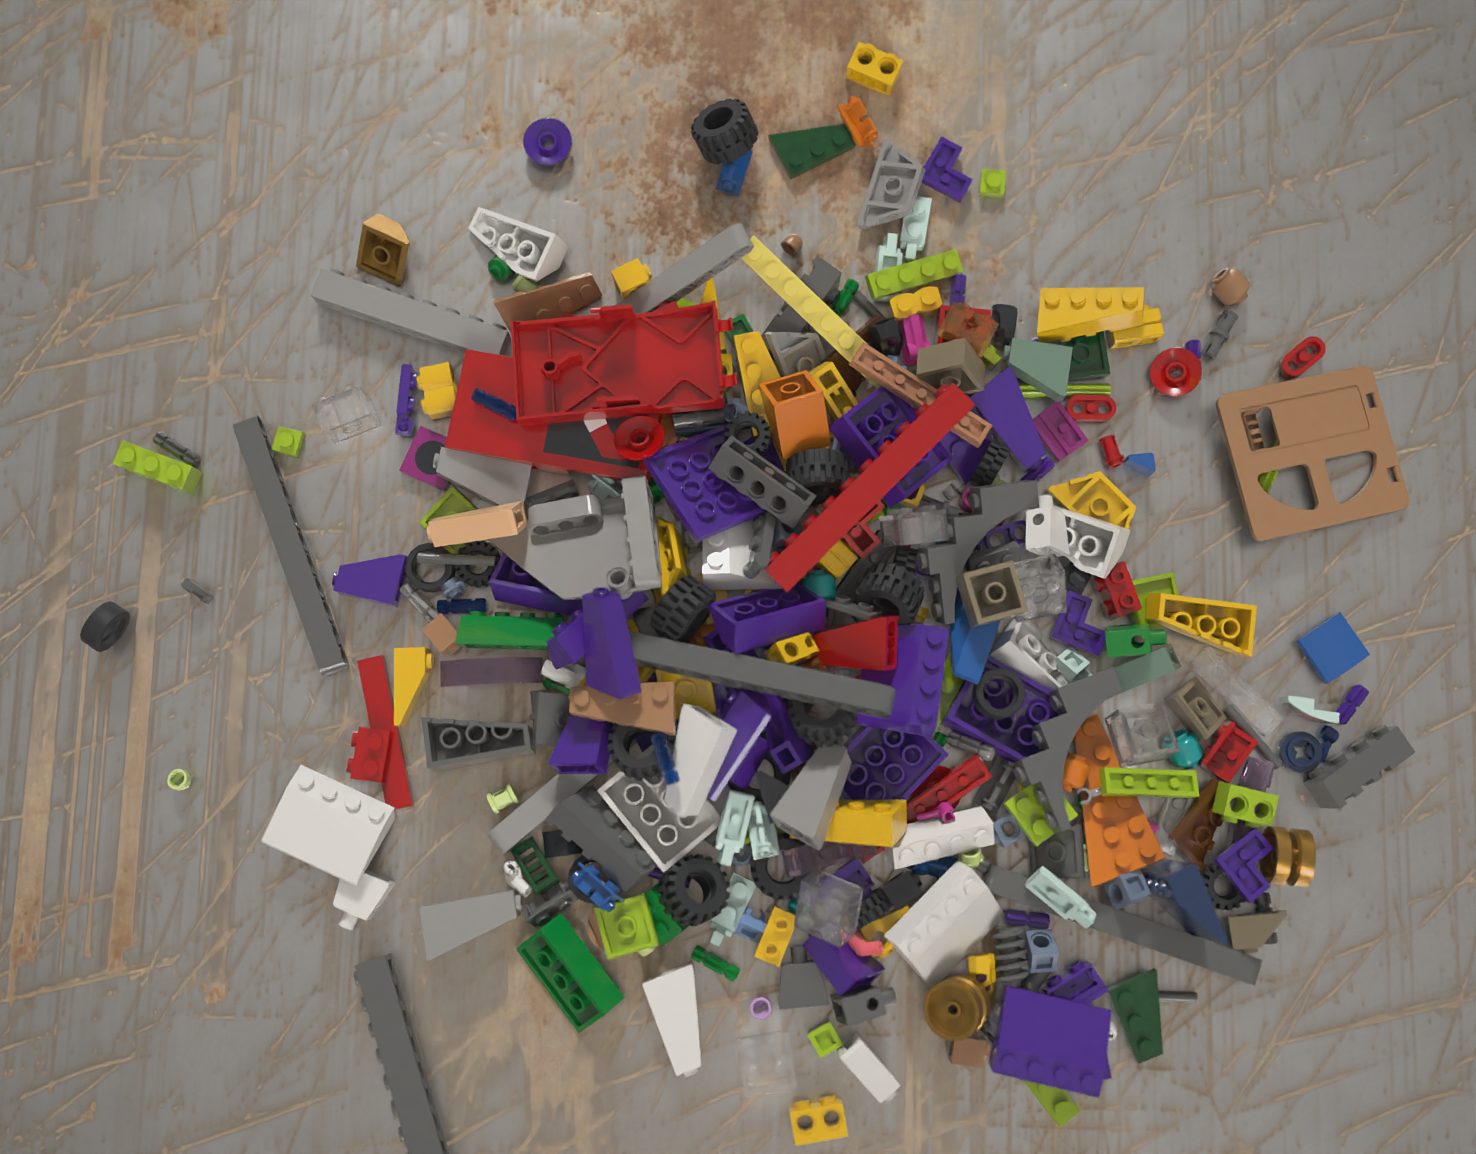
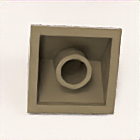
M1196 676L1164 698L1186 730L1193 732L1198 740L1208 739L1227 718Z

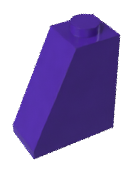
M399 554L341 565L339 570L333 575V591L398 608L401 598L400 588L406 580L405 562L407 556Z
M833 924L821 927V925L816 926L808 933L809 938L803 944V947L840 996L871 985L885 970L884 966L871 955L858 956L848 945V936Z

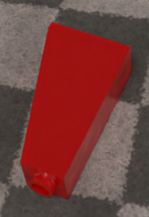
M898 616L880 617L813 634L811 636L820 652L811 659L801 662L804 664L880 671L897 669Z

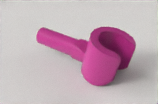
M947 802L940 803L937 810L916 814L918 821L934 817H941L946 823L955 820V815L951 812L954 809Z

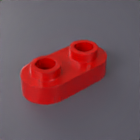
M1315 336L1304 339L1281 359L1279 369L1282 375L1290 379L1302 375L1324 356L1326 351L1324 342ZM1307 348L1313 351L1312 355L1307 352ZM1289 363L1294 365V370H1291L1288 367Z
M1075 395L1066 402L1065 409L1076 422H1106L1114 416L1117 406L1115 401L1106 395ZM1073 406H1078L1081 412H1074ZM1098 407H1104L1106 412L1100 413Z

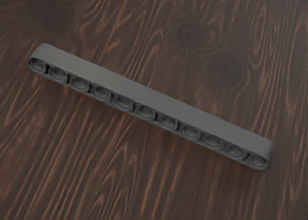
M258 415L233 424V429L318 669L324 678L348 669L349 662L275 454L271 450L272 446L264 424Z
M629 631L636 666L878 718H890L896 690L887 685Z
M991 864L989 865L984 884L991 893L1062 917L1025 887L1028 877ZM1080 896L1097 914L1093 924L1089 926L1090 928L1254 986L1256 985L1263 960L1119 909L1115 910L1111 906ZM1068 918V920L1078 923L1075 919Z

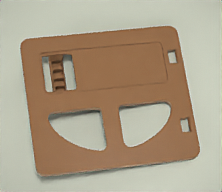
M1359 366L1227 393L1217 398L1216 409L1250 533L1255 540L1266 541L1396 512L1408 507L1410 503L1409 495L1374 374L1369 367ZM1370 393L1374 403L1373 408H1369L1365 396ZM1266 407L1269 409L1278 441L1277 447L1265 448L1255 414L1260 408ZM1364 451L1370 452L1373 455L1374 462L1368 481L1350 500L1338 503L1333 494L1325 460ZM1303 465L1306 468L1316 503L1314 510L1294 508L1275 500L1260 486L1258 482L1259 474ZM1392 467L1396 482L1390 483L1387 469Z

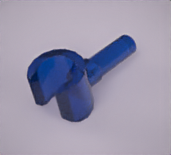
M1325 725L1319 733V736L1326 740L1322 749L1321 762L1323 763L1326 761L1330 747L1339 738L1338 731L1328 725Z

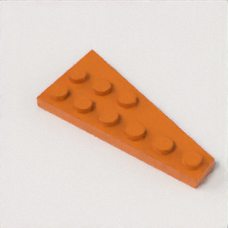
M1095 714L1086 718L1076 732L1074 744L1076 755L1085 758V763L1090 768L1083 787L1090 791L1101 787L1099 769L1104 767H1123L1098 715ZM1081 793V801L1087 800L1089 794ZM1100 794L1092 798L1090 804H1081L1090 889L1111 881L1120 875L1165 859L1137 797L1102 796Z

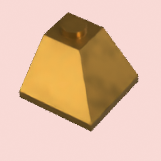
M378 213L364 222L356 260V267L397 286L402 284L410 243L400 223Z

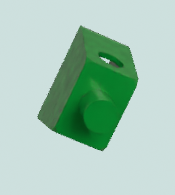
M1150 623L1110 625L1105 631L1108 658L1149 654L1152 652V646L1167 645L1166 629L1151 630ZM1136 635H1140L1143 637L1144 641L1138 643L1134 640L1133 637Z

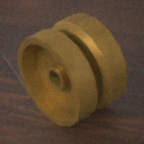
M1268 826L1264 830L1263 836L1273 847V850L1259 860L1261 875L1269 884L1283 885L1287 882L1289 886L1307 887L1312 881L1316 866V849L1313 835L1309 830L1291 828L1288 832L1284 827Z
M964 974L952 975L930 988L923 1004L925 1021L930 1029L940 1038L949 1041L963 1040L983 1027L989 1018L991 1009L989 994L984 986L974 977Z

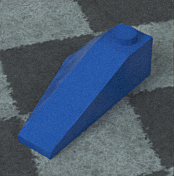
M958 587L955 597V623H951L948 628L952 640L951 659L953 675L978 685L1000 621L970 628Z

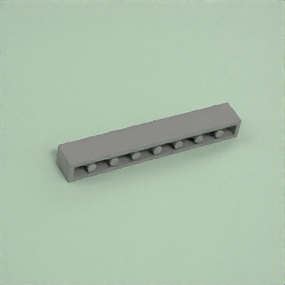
M321 268L310 295L317 304L465 353L466 349L505 356L511 341V336L506 330L507 328L500 324L493 323L489 325L483 323V320L473 315H469V318L462 316L459 311L453 308L446 307L445 310L438 308L435 303L429 300H423L422 302L414 300L412 295L405 292H400L399 294L390 292V288L381 284H377L376 287L369 285L366 280L354 276L353 279L345 277L343 272L336 269L328 271Z

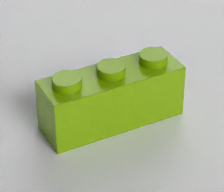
M123 440L112 463L126 471L191 495L194 494L203 473L191 465Z

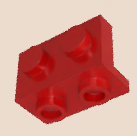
M1124 561L1116 563L1106 578L1093 575V586L1101 594L1103 600L1101 603L1104 614L1109 616L1110 621L1142 609Z
M1233 721L1228 726L1223 724L1215 735L1218 740L1213 747L1208 745L1205 748L1201 765L1203 769L1228 784L1258 744L1257 740L1238 729Z
M359 727L358 732L353 731L351 747H355L354 757L348 758L346 769L347 773H351L350 779L382 783L391 731Z

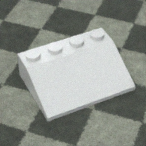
M756 518L703 540V585L710 590L781 589V586L765 571V568L760 570L754 579H749L743 574L742 569L749 562L751 550L748 547L754 535L752 525Z
M657 741L637 758L649 756L655 750ZM666 770L662 771V777L657 778V776H653V781L648 782L645 778H642V781H636L634 777L630 779L620 771L597 791L663 873L719 827L721 816L707 799H705L699 815L681 817L672 812V807L664 802L670 770L668 772Z
M300 765L286 787L261 841L270 847L357 886L395 820V809L390 805Z
M956 861L884 937L923 981L932 988L942 982L1005 914L988 887L973 869Z

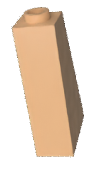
M523 501L434 518L428 522L427 535L429 540L433 541L434 547L517 535L528 526Z

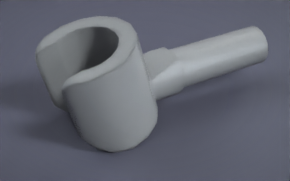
M1101 787L1090 791L1087 788H1080L1076 792V795L1084 792L1089 794L1087 800L1080 802L1082 805L1090 804L1092 798L1102 794Z

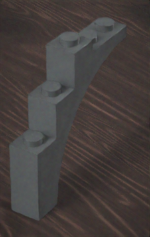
M1023 480L970 488L968 504L972 509V513L944 517L942 533L946 543L918 547L916 563L920 573L930 574L931 577L929 578L928 586L933 596L931 613L935 622L942 624L955 623V597L958 586L956 578L961 575L964 565L975 546L989 530L1002 520L1020 511L1039 506L1037 481Z
M1113 667L1050 691V704L1059 716L1031 727L1033 730L1032 739L1035 745L1040 747L1041 752L1013 762L1017 781L1022 783L1023 787L1034 785V797L1042 805L1045 812L1044 821L1050 830L1052 829L1053 833L1063 832L1071 828L1063 794L1064 764L1069 746L1078 728L1089 714L1109 698L1123 692Z

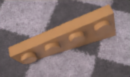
M587 272L559 280L555 284L548 286L545 284L536 287L537 289L512 294V296L502 299L496 298L492 302L511 333L510 320L519 322L561 318L563 315L571 314L603 295L592 274Z
M675 682L640 683L641 693L621 700L589 686L570 687L569 713L574 716L609 721L618 725H629L642 728L643 730L658 731L676 736Z

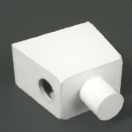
M1038 496L1039 506L1037 509L1026 512V550L1044 558L1070 555L1064 513L1053 508L1052 496Z
M365 870L357 886L340 879L333 902L334 907L344 911L338 925L348 930H353L358 918L363 920L372 919L394 887L395 882L369 870Z

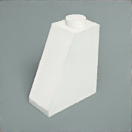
M857 1031L843 1043V1046L837 1049L842 1061L880 1104L884 1100L887 1102L892 1100L898 1094L899 1090L897 1088L901 1086L900 1083Z

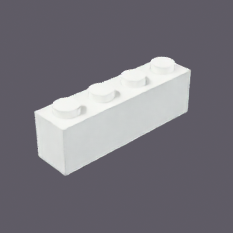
M978 806L954 812L955 820L950 823L944 822L941 817L907 824V831L893 847L884 846L885 852L894 869H899L995 844L993 822L984 808Z

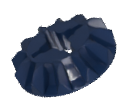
M1307 732L1291 733L1283 739L1282 746L1280 747L1281 760L1287 765L1288 769L1297 773H1307L1314 770L1322 760L1323 752L1320 742L1315 736ZM1305 746L1303 752L1307 758L1298 757L1295 759L1297 751L1294 747L1301 748Z

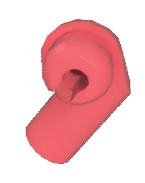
M859 930L848 934V945L858 956L879 955L883 953L881 941L867 942Z

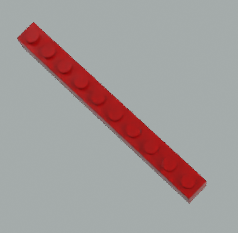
M954 383L948 387L943 384L933 394L936 399L930 405L925 402L914 413L917 418L911 424L906 421L898 428L896 433L899 436L892 443L887 440L877 449V452L880 454L873 461L867 459L858 468L861 473L854 480L849 477L839 487L842 492L836 498L831 495L821 505L824 510L817 517L812 514L802 524L805 529L798 536L793 533L783 543L786 548L780 554L775 551L770 556L765 571L786 592L975 406Z

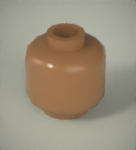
M1225 268L1213 278L1212 292L1224 305H1231L1233 303L1239 305L1247 299L1250 283L1238 269Z

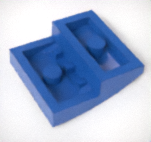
M1341 612L1333 615L1296 641L1325 684L1344 674L1370 655Z

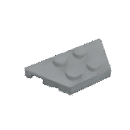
M888 140L883 141L856 224L862 230L911 215L925 173V168L915 159L909 158L908 154L895 148Z
M765 333L781 377L805 370L809 373L822 364V360L826 358L818 333Z

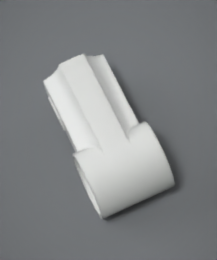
M549 655L542 667L541 674L564 684L566 688L570 689V687H575L586 675V668L578 664H570L556 670Z

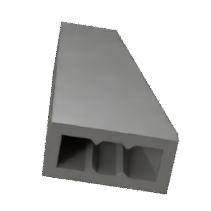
M441 447L440 454L435 453L433 468H436V473L439 477L494 506L523 501V506L525 507L532 465Z
M834 742L832 747H828L827 743H823L822 747H818L770 814L778 828L817 850H820L823 846L852 764L845 746Z
M514 889L419 907L426 960H432L520 916V910H523L522 895H517V891Z

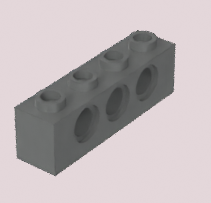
M733 436L722 445L709 466V469L717 477L730 483L739 493L751 498L760 508L769 511L781 523L791 528L795 527L816 497L815 494Z

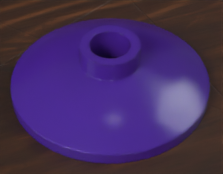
M542 118L533 122L526 129L523 145L526 154L534 162L541 165H553L564 160L569 154L572 147V136L568 127L560 120ZM551 142L553 146L546 148L545 144Z

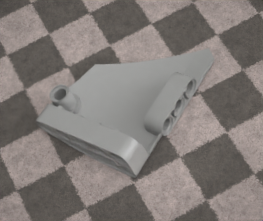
M646 475L622 479L623 493H621V496L600 500L595 495H583L533 505L528 509V517H526L528 526L519 534L488 539L517 565L563 600L582 599L583 594L593 592V589L597 587H607L609 591L620 594L621 599L630 597L633 592L662 587L656 515L653 496ZM624 581L623 583L616 585V583Z

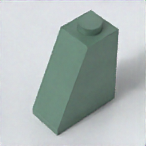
M1012 338L1009 346H1004L1002 360L1006 361L1005 369L1010 366L1015 376L1056 402H1062L1065 398L1073 347Z
M1170 643L1153 650L1149 654H1144L1113 668L1123 692L1172 673L1182 666Z

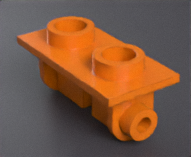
M853 95L848 98V104L837 105L841 113V119L847 124L853 141L859 147H873V142L879 138L877 135L878 130L870 117L862 120V117L868 112L861 99Z

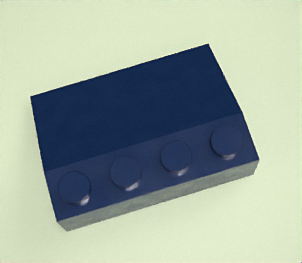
M1165 859L1140 869L1152 893L1149 897L1191 935L1221 945L1229 944L1197 864Z

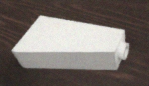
M684 704L682 707L664 802L672 807V812L681 817L699 815L737 732L735 728L699 705Z
M693 962L647 979L642 983L676 1076L683 1074L684 1077L697 1073L699 1071L698 1067L702 1065L695 970Z

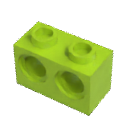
M1219 781L1212 812L1221 814V820L1237 824L1238 819L1246 820L1245 826L1261 829L1262 825L1272 827L1279 796ZM1235 798V806L1231 809L1230 802ZM1259 804V812L1255 815L1254 809Z

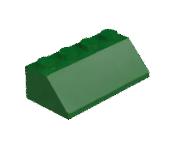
M469 611V615L461 616L455 643L463 648L548 650L546 641L553 636L551 631L562 622L566 625L567 620L561 618L559 613H546L545 617H535V613L521 612L520 617H512L509 612H495V616H485V612Z
M561 913L516 948L578 1033L605 1016L624 999L617 985L612 982L603 970L602 965L597 962L588 950L587 945L579 938L569 921Z

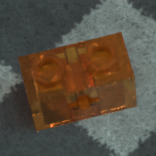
M953 301L938 330L937 336L949 342L954 339L966 338L977 355L982 357L999 323L995 322V319L987 314L980 315L972 311V308L965 303ZM967 324L972 326L970 331L965 329Z

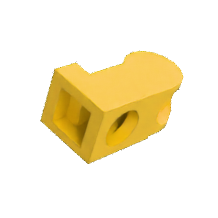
M804 633L776 642L764 654L768 661L793 666L811 659L820 651L811 634Z

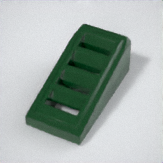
M533 836L510 850L537 896L544 895L548 889L560 882ZM533 847L534 852L522 859L520 855ZM537 857L540 859L527 868L526 864ZM544 866L545 869L534 877L532 876L533 872ZM549 876L548 879L544 880V881L541 882L540 884H537L539 881H541V880L544 879L545 877Z

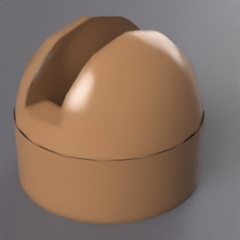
M796 234L788 235L781 242L783 250L791 256H796L803 245L801 237Z

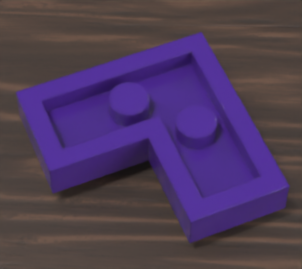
M941 136L924 166L925 173L921 183L961 203L973 179L952 168L963 147Z
M1068 590L1049 638L1098 657L1106 639L1105 631L1084 623L1093 599Z
M1257 828L1250 829L1214 859V862L1247 903H1252L1271 887L1254 866V864L1273 850V847Z

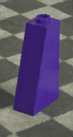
M1009 366L984 386V391L976 392L970 399L975 404L982 419L993 425L990 431L1001 445L1010 449L1009 455L1020 469L1027 470L1029 468L1032 471L1043 463L1041 458L1046 454V451L1014 372Z
M607 587L594 588L593 592L582 595L587 686L621 700L641 693L640 680L620 594L609 591Z
M571 715L548 764L559 774H607L610 752L608 751L610 741L608 737L609 734L614 733L611 729L614 722Z

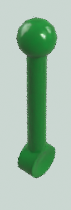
M549 678L542 682L546 689L554 688L570 694L569 688L555 684Z

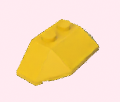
M656 516L662 587L653 588L655 604L657 605L662 596L676 581L692 574L691 570L687 568L688 551L687 547L683 546L682 536L673 523Z

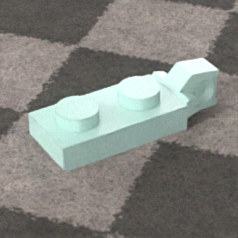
M917 196L911 215L903 218L899 244L901 249H906L904 263L914 261L916 251L922 252L924 248L932 198Z
M887 233L884 236L883 246L879 245L876 252L874 272L902 264L903 253H901V249L896 248L898 234ZM899 293L876 299V301L889 303Z
M727 790L715 840V848L719 849L717 862L720 864L731 866L734 852L739 853L740 848H743L755 796L752 794Z
M1044 866L1040 867L1027 879L1025 887L1065 920L1068 918L1075 919L1086 929L1093 924L1097 914L1089 907L1087 902Z
M733 872L730 879V887L727 889L730 892V898L725 900L728 904L721 910L719 915L711 919L712 922L709 927L715 929L710 939V943L719 947L724 935L731 937L733 931L735 932L756 887L753 881Z

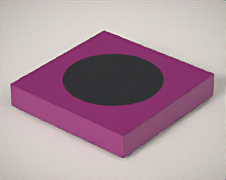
M420 426L399 471L446 492L450 482L437 475L436 468H433L435 453L440 454L441 447H445L447 437Z

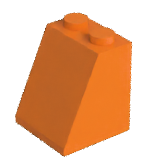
M807 370L759 384L773 442L782 459L791 458L793 454L803 450L823 448L831 445L824 394Z

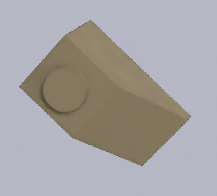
M1286 910L1232 914L1228 917L1233 950L1241 949L1244 954L1258 952V948H1261L1287 916Z

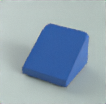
M1154 453L1132 454L1123 460L1124 466L1146 476H1151L1156 472Z

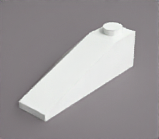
M478 207L468 228L513 271L535 281H539L559 269L569 248V245L554 233Z
M1053 505V508L1065 515L1070 555L1064 556L1072 561L1078 569L1101 578H1106L1123 555L1131 530ZM1037 507L1024 510L1021 520L1026 521V512L1037 509Z
M1024 614L1016 616L997 637L989 655L1051 691L1069 684L1055 662L1058 654L1054 649L1049 651L1041 640L1044 636L1041 631Z

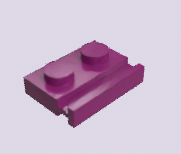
M1061 402L1054 403L1035 418H1032L1042 443L1057 463L1089 441Z

